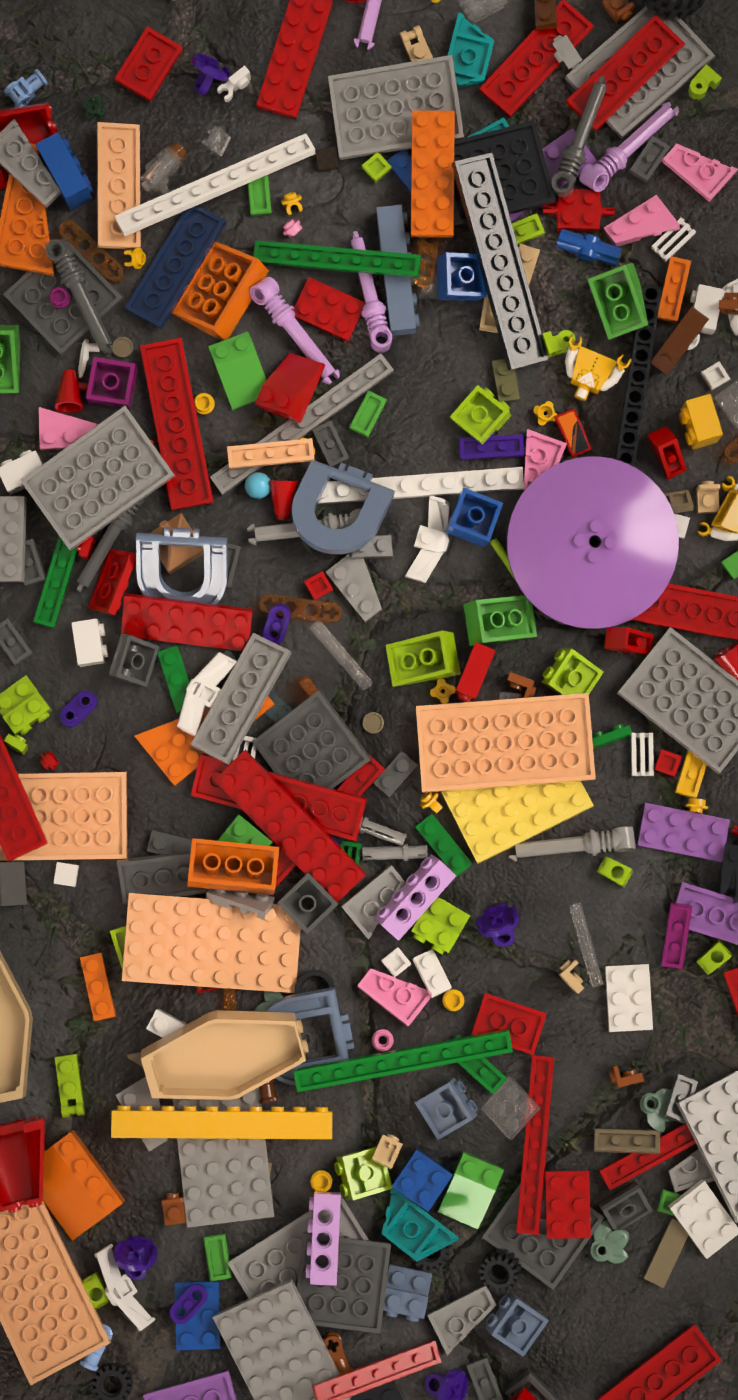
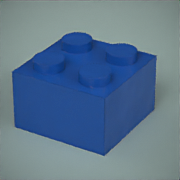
M446 252L437 257L438 300L479 301L487 297L476 254Z
M463 487L458 494L445 532L485 547L490 542L503 503Z
M415 1148L393 1181L392 1187L429 1212L453 1176V1173L418 1148Z

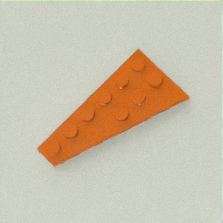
M31 144L32 148L39 156L36 144ZM9 173L0 217V266L55 276L53 260L48 258L45 251L46 245L50 241L46 207Z
M267 696L254 721L275 705L269 696ZM210 708L204 709L199 728L201 727L204 719L210 711ZM179 719L135 735L136 739L174 786L197 769L200 754L204 753L190 745L194 736L177 727Z

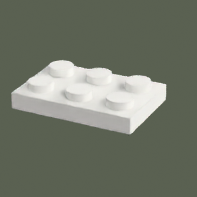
M649 964L605 966L609 1032L653 1030Z
M703 1179L668 1205L706 1259L738 1235V1227Z

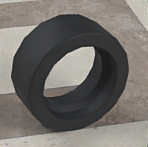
M311 970L298 978L294 993H302L304 983L311 978L322 979L328 988H335V984L327 973L321 970Z

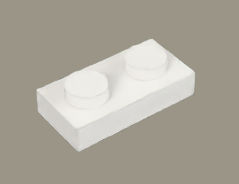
M433 949L412 959L431 998L452 989Z

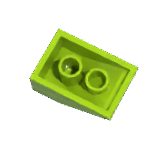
M442 630L386 645L393 687L444 679L461 674L453 632Z

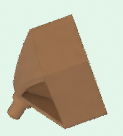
M180 513L168 522L166 520L162 521L159 524L160 527L151 533L164 534V528L170 527V533L173 534V527H191L182 513ZM160 545V561L170 575L204 554V547Z

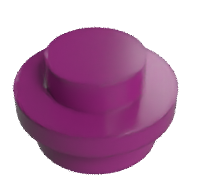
M56 287L50 292L49 300L55 308H65L70 303L71 296L67 289Z

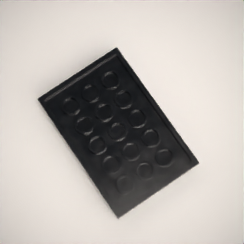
M535 121L454 140V161L488 153L493 154L509 214L556 202ZM454 175V228L468 225Z

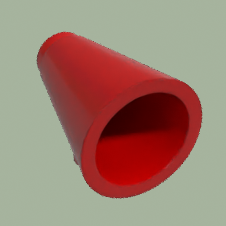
M71 369L63 371L55 403V409L59 412L71 414L83 410L80 391H87L89 383L78 382L76 371Z
M269 480L276 520H289L298 481Z
M734 643L717 653L713 659L738 680V643Z

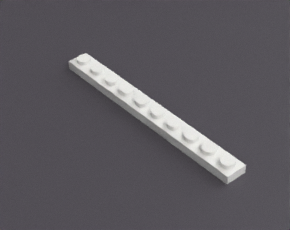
M305 133L115 215L116 222L125 237L316 154L315 148Z
M523 467L371 479V482L395 490L393 499L428 497L429 495L459 494L463 487L477 493L524 489ZM328 481L317 505L362 502L366 500L369 492L340 481Z

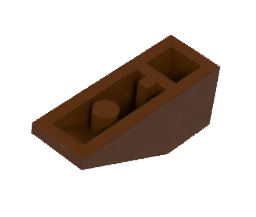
M691 307L661 347L651 364L666 375H669L709 318L694 307Z

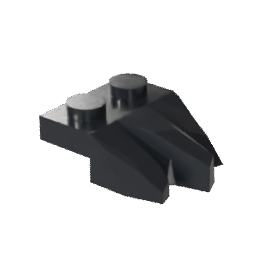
M726 843L724 845L718 886L719 894H725L727 890L732 891L733 903H738V846Z

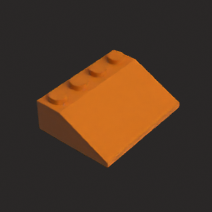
M215 242L172 314L222 341L229 339L252 300L250 288L263 280L269 270L258 258Z
M74 1130L45 1151L43 1201L72 1241L124 1203L125 1199Z

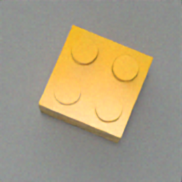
M711 394L685 401L680 410L679 419L687 430L685 433L687 444L691 445L692 450L717 443L722 437L723 432Z

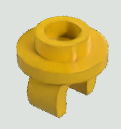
M296 192L284 195L281 203L286 205V211L289 215L292 214L290 210L292 205H297L298 210L302 211V205L299 202L302 199L301 195H296Z
M135 248L134 250L124 251V254H129L132 257V261L125 262L124 265L141 269L146 262V255L143 250Z
M426 792L420 799L422 801L420 803L422 809L430 807L438 813L443 808L436 801L438 797L437 792Z

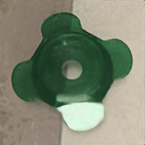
M90 97L82 101L87 119L105 114V109L102 108L101 97Z

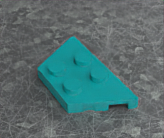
M458 13L448 55L453 56L457 89L484 83L494 46V40L487 34L482 33L481 29L475 24L472 25L466 20L462 13Z
M392 1187L390 1192L392 1194L389 1207L387 1206L386 1221L383 1224L382 1235L416 1262L459 1239L453 1232Z

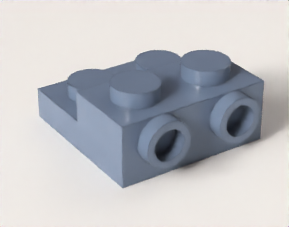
M455 1078L415 1102L437 1140L472 1121L477 1116L475 1102L467 1099L464 1094L466 1092L465 1086L461 1081H456Z
M389 1264L383 1308L384 1314L391 1317L403 1314L406 1315L407 1320L419 1322V1318L424 1319L433 1273Z
M510 1292L508 1296H503L499 1301L500 1308L495 1314L489 1315L486 1320L487 1326L485 1329L493 1337L524 1357L549 1320Z

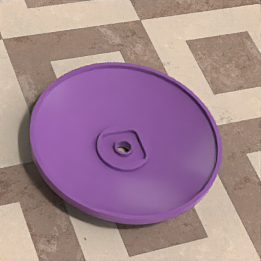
M580 457L567 460L539 475L525 489L517 501L511 514L507 532V554L510 568L516 583L526 598L548 617L566 625L586 629L619 625L647 610L660 597L670 582L675 570L679 550V535L675 515L660 488L637 468L622 461L606 457ZM591 536H598L601 543L599 547L593 548L590 546L589 538Z

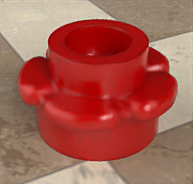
M49 750L45 754L41 753V764L47 770L50 768L55 770V767L60 763L54 754Z

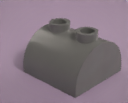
M121 634L109 676L147 687L159 646L127 634Z

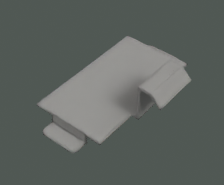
M559 35L554 39L552 44L557 50L554 53L559 63L564 61L568 69L572 68L573 70L579 65L582 58L567 35L563 37Z

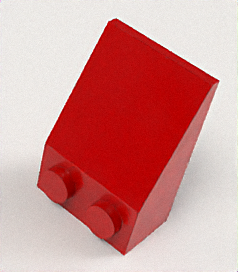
M289 353L265 381L255 404L268 413L301 423L325 368V364Z

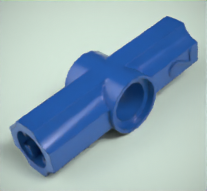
M565 229L561 230L556 245L557 248L577 254L583 260L591 262L596 260L614 267L617 265L622 248L601 242L596 236L590 234L580 235Z

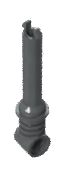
M601 76L599 81L594 83L571 145L561 152L562 161L551 181L552 188L559 197L565 198L572 194L576 181L575 176L578 175L580 166L586 162V154L583 149L607 89L604 76ZM560 181H567L568 185L566 188L560 189L557 187Z
M50 240L46 245L45 251L48 258L53 260L56 268L59 269V274H62L60 276L61 285H65L66 288L71 290L98 348L104 354L112 353V341L84 285L85 271L77 267L78 263L75 262L76 259L73 257V245L68 240ZM59 245H60L61 248H62V252H61L60 255L58 254V251H57Z
M146 497L110 523L77 580L80 583L77 591L81 593L84 587H89L121 530H126L129 526L132 527V516L136 515L134 511L138 512L137 506L140 507Z

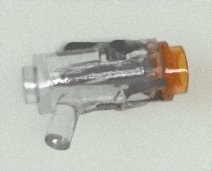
M176 142L161 150L156 157L145 165L146 172L140 177L142 188L148 193L151 191L156 193L158 189H160L162 195L169 193L170 190L167 186L168 178L172 174L174 175L182 162L185 161L186 150Z

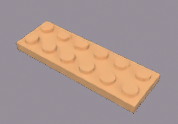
M97 122V248L133 250L141 248L140 230L124 237L115 219V215L140 205V125Z

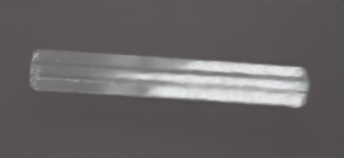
M316 621L310 627L312 632L362 690H367L373 684L371 679L321 621Z
M581 903L571 904L570 910L591 986L603 985V980Z

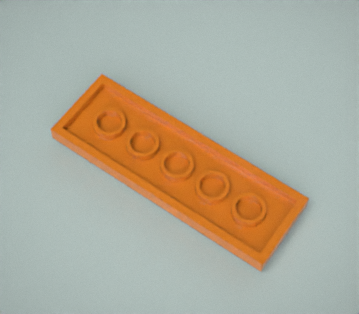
M412 111L411 237L453 238L454 171L451 163L454 162L455 111Z

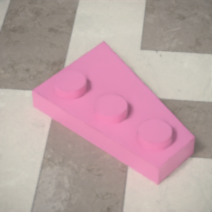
M676 144L662 160L666 166L709 202L738 170L732 166L730 168L715 159L711 160L701 156L700 153Z
M655 195L604 227V233L614 246L618 247L640 241L641 238L650 235L658 236L668 230H679L680 224L659 197Z
M39 407L40 450H64L99 424Z
M527 429L524 491L539 475L560 463L567 443Z
M370 969L357 985L360 990L407 1027L431 998L428 990L374 969Z

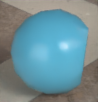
M261 472L249 475L245 481L246 493L255 499L266 497L271 490L270 478Z

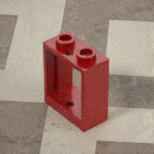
M475 642L454 694L458 696L457 699L459 701L475 702L496 650Z

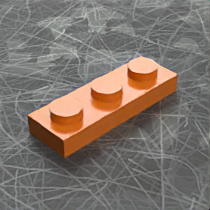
M670 257L657 319L673 323L678 322L691 265L690 260Z
M97 953L80 957L94 1021L115 1017L116 1013L103 954Z

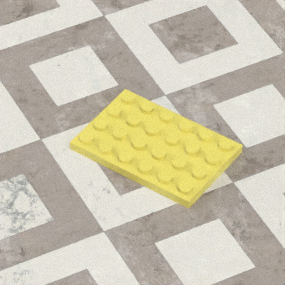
M581 781L441 791L477 864L594 806Z

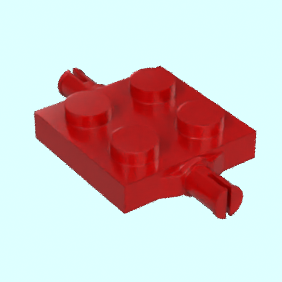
M574 189L568 197L558 196L555 206H543V214H555L557 231L565 229L571 232H599L601 217L614 216L615 207H602L600 192L593 189Z

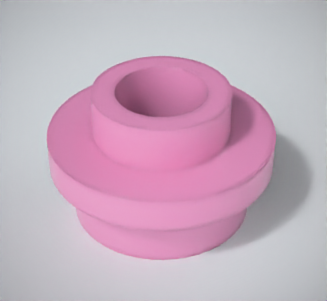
M293 219L289 220L283 226L285 229L283 234L289 238L296 235L302 229L299 219L296 221Z
M380 1029L372 1036V1044L379 1051H387L393 1045L394 1039L388 1030ZM385 1036L387 1042L380 1044L378 1041L379 1037Z

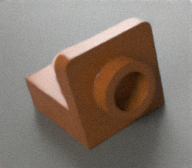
M628 0L602 1V6L616 24L621 20L623 22L627 21L633 15L635 8L633 2L629 3Z
M724 293V300H719V310L723 314L738 315V293Z
M512 672L509 673L506 681L510 683L509 687L521 691L522 688L526 689L523 698L534 696L536 687L533 686L534 680Z
M616 1064L611 1065L612 1070L609 1071L612 1084L616 1083V1087L619 1088L644 1082L642 1073H636V1069L623 1072L624 1076L620 1077L618 1066Z
M179 1193L166 1194V1198L161 1200L165 1226L187 1223L184 1196H179Z

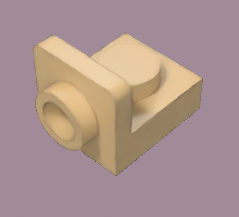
M714 481L701 482V485H698L696 488L697 514L718 513L720 484H714Z
M567 960L559 968L561 972L558 975L576 994H579L584 989L581 985L584 981L575 972L573 974L570 973L578 962L577 960L572 962Z
M382 1135L371 1160L392 1169L403 1144L393 1135Z

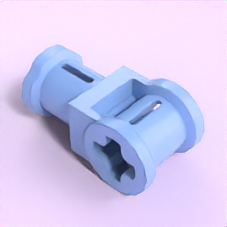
M35 69L34 74L26 80L21 77L19 80L10 83L4 89V94L12 99L15 103L14 107L26 106L36 96L34 92L43 85L47 86L48 82L41 72Z
M103 1324L105 1331L109 1339L111 1340L113 1335L112 1330L109 1326ZM106 1346L85 1356L83 1360H80L79 1364L87 1369L98 1371L99 1367L97 1365Z

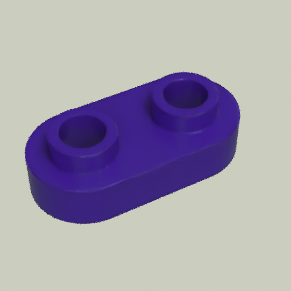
M279 603L271 607L263 631V638L277 645L282 643L291 616L288 606ZM282 611L284 615L278 616L276 612ZM271 631H277L278 635H272Z
M87 690L76 695L61 710V722L67 727L79 725L97 707L98 700L96 695ZM85 697H88L90 699V702L87 705H83L82 700ZM69 712L74 713V718L71 720L67 719Z
M201 1284L189 1286L170 1309L171 1319L177 1324L187 1323L206 1302L208 1297L206 1288ZM193 1292H200L201 1297L195 1299L193 1297ZM184 1308L186 1313L179 1315L178 1309Z

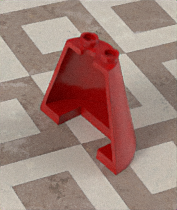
M48 102L0 110V132L15 119L31 144H36L55 134L57 126L53 120H50L53 111ZM0 165V190L7 186L9 172Z
M36 1116L0 1124V1212L8 1210V1213L21 1210L22 1205H29V1208L42 1205L46 1124L44 1116L38 1117L39 1120H36Z

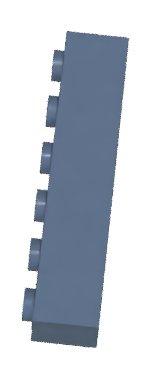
M402 205L376 207L380 251L411 254V252L407 253L406 245H410L409 232H405L404 224H407L406 211L402 212ZM383 275L389 329L392 336L415 334L416 327L420 325L419 315L414 314V306H417L416 293L412 294L411 286L415 285L414 277Z

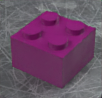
M93 357L86 395L88 403L117 409L126 406L131 411L138 372L136 364Z

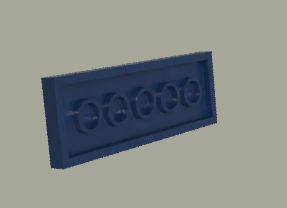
M198 205L185 210L125 306L126 311L162 330L227 224L226 221Z

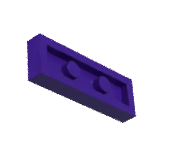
M523 434L490 436L483 445L473 437L459 438L460 461L524 457Z

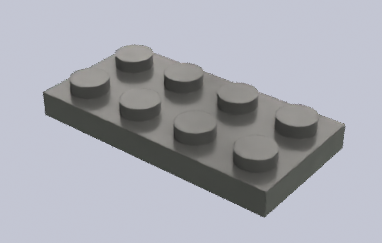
M191 851L117 860L123 904L128 903L129 893L179 897L207 893L209 889L187 887Z

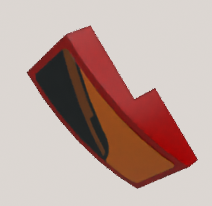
M574 408L554 416L560 434L564 438L565 443H567V449L571 457L591 450L585 431Z

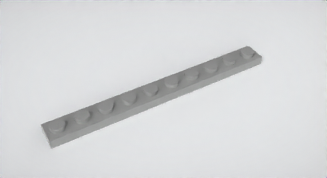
M380 353L307 407L301 423L288 420L256 444L300 440L309 434L312 429L320 426L393 373L394 369ZM229 464L213 474L210 479L221 494L224 495L263 466L229 469Z

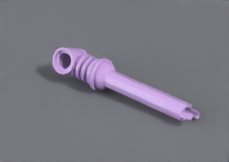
M367 0L358 39L354 38L357 48L359 47V42L367 43L368 50L374 47L375 43H372L382 0Z
M670 102L662 104V107L621 145L607 148L606 154L595 164L586 165L580 173L581 183L597 192L604 190L609 183V178L619 169L623 170L626 167L627 158L674 115H678V106L672 110Z
M354 231L353 239L351 240L352 249L366 250L363 238H359L358 232ZM358 273L366 303L361 315L367 321L371 347L378 353L387 352L392 343V333L385 317L387 307L378 301L372 274ZM382 336L387 341L380 344L376 341V338Z
M266 277L250 288L251 298L258 305H266L265 309H269V314L272 313L273 324L277 323L278 326L284 327L308 359L325 364L321 375L322 381L330 385L332 383L329 379L331 374L338 379L340 377L339 370L333 368L295 319L294 307L288 303L284 304L286 302L285 299L281 300L283 298L282 295L278 296L279 286L277 282L271 277Z

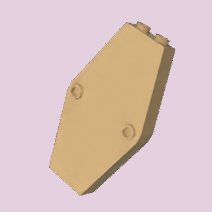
M1 951L0 1103L26 1097L33 1023L31 1009Z
M220 1010L208 1012L141 1050V1062L152 1098L233 1100L242 1097L306 1061V1053L309 1052L306 1039L302 1040L301 1033L304 1032L301 1019L297 1020L295 1013Z

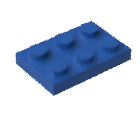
M219 1280L211 1282H175V1302L193 1284L203 1285L208 1293L204 1305L187 1323H176V1350L220 1349V1331L213 1319V1315L220 1312ZM193 1292V1297L195 1299L200 1298V1292ZM184 1308L178 1309L179 1315L186 1313Z

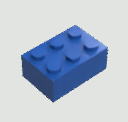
M57 132L36 143L41 159L60 189L61 195L70 211L93 200L91 192H93L91 183L86 174H83L77 157L73 156L67 139L65 137L61 139Z

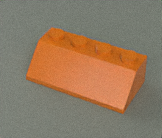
M192 838L187 887L274 895L279 847Z

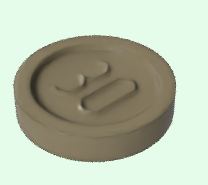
M119 337L112 344L113 353L119 358H127L133 353V343L127 337Z
M371 712L365 715L363 718V728L365 731L376 734L382 730L384 720L380 714Z

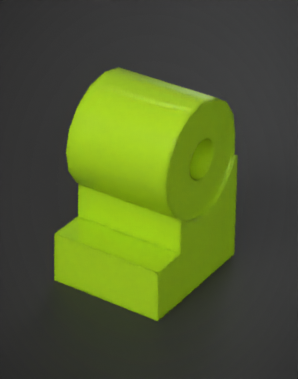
M706 64L690 82L689 96L694 100L702 99L709 87L715 90L720 84L722 77Z
M563 330L556 336H552L551 331L543 333L542 337L548 358L566 353L568 347H570L569 338L572 334V341L575 343L574 333L569 330Z
M605 856L597 872L625 888L633 870Z
M718 940L696 962L709 975L730 959L732 953Z
M98 1272L81 1280L95 1309L110 1303L105 1293V1283Z

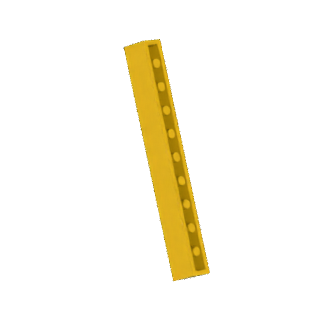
M119 1105L117 1109L112 1110L111 1138L332 1139L333 1111H328V1107H315V1111H306V1107H293V1111H284V1107L273 1106L271 1110H262L261 1106H250L249 1110H240V1106H227V1110H218V1106H205V1110H196V1106H183V1110H174V1106H161V1110H152V1106H139V1110H130L131 1106Z

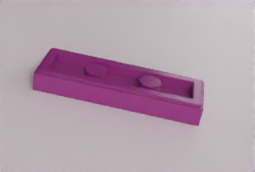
M670 902L661 966L683 969L692 905Z

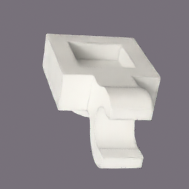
M243 66L229 77L228 82L217 88L219 94L222 91L229 92L224 97L225 102H229L233 98V91L235 92L239 88L244 89L250 83L251 75L246 66Z

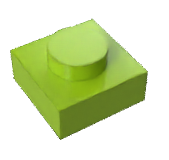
M379 152L375 153L362 165L363 170L375 183L392 170V167Z
M8 734L4 740L6 746L23 756L28 750V746L25 744L26 740L17 734L14 737Z

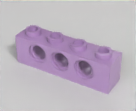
M431 854L422 861L421 867L407 878L405 885L393 894L388 904L378 911L374 919L399 941L456 875ZM431 876V880L425 884L426 879ZM417 892L416 897L411 900L412 894ZM402 909L401 914L396 916L397 911Z
M315 1191L314 1197H310L309 1210H313V1219H309L308 1233H312V1242L307 1243V1255L311 1256V1265L306 1264V1278H310V1284L337 1286L341 1193ZM321 1210L330 1212L331 1218L328 1221L319 1219L318 1213ZM322 1232L327 1233L330 1237V1240L325 1244L317 1240L318 1234ZM320 1255H325L329 1262L325 1266H319L316 1263V1258Z

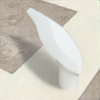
M87 339L82 343L78 367L79 378H82L86 363L89 359V352H99L97 344L89 343Z

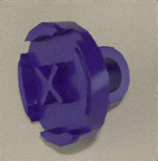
M201 53L193 54L190 60L191 64L200 70L194 87L196 93L205 95L214 78L221 81L229 80L231 71L228 67L224 66L221 68L217 60Z
M499 904L487 908L483 912L484 915L481 918L480 916L477 918L476 925L480 934L485 937H492L498 946L506 947L511 945L515 939L513 929L519 923L520 918L514 906L508 907V904ZM507 933L509 934V936L506 938L498 937Z
M142 1236L129 1237L128 1241L123 1242L122 1240L114 1247V1261L117 1266L125 1270V1274L129 1278L141 1280L145 1277L148 1268L157 1261L158 1248L148 1238Z
M453 1368L446 1375L440 1372L428 1375L425 1380V1387L429 1394L437 1397V1400H463L468 1390V1377L465 1376L463 1370ZM434 1379H437L440 1384L439 1390L434 1387Z

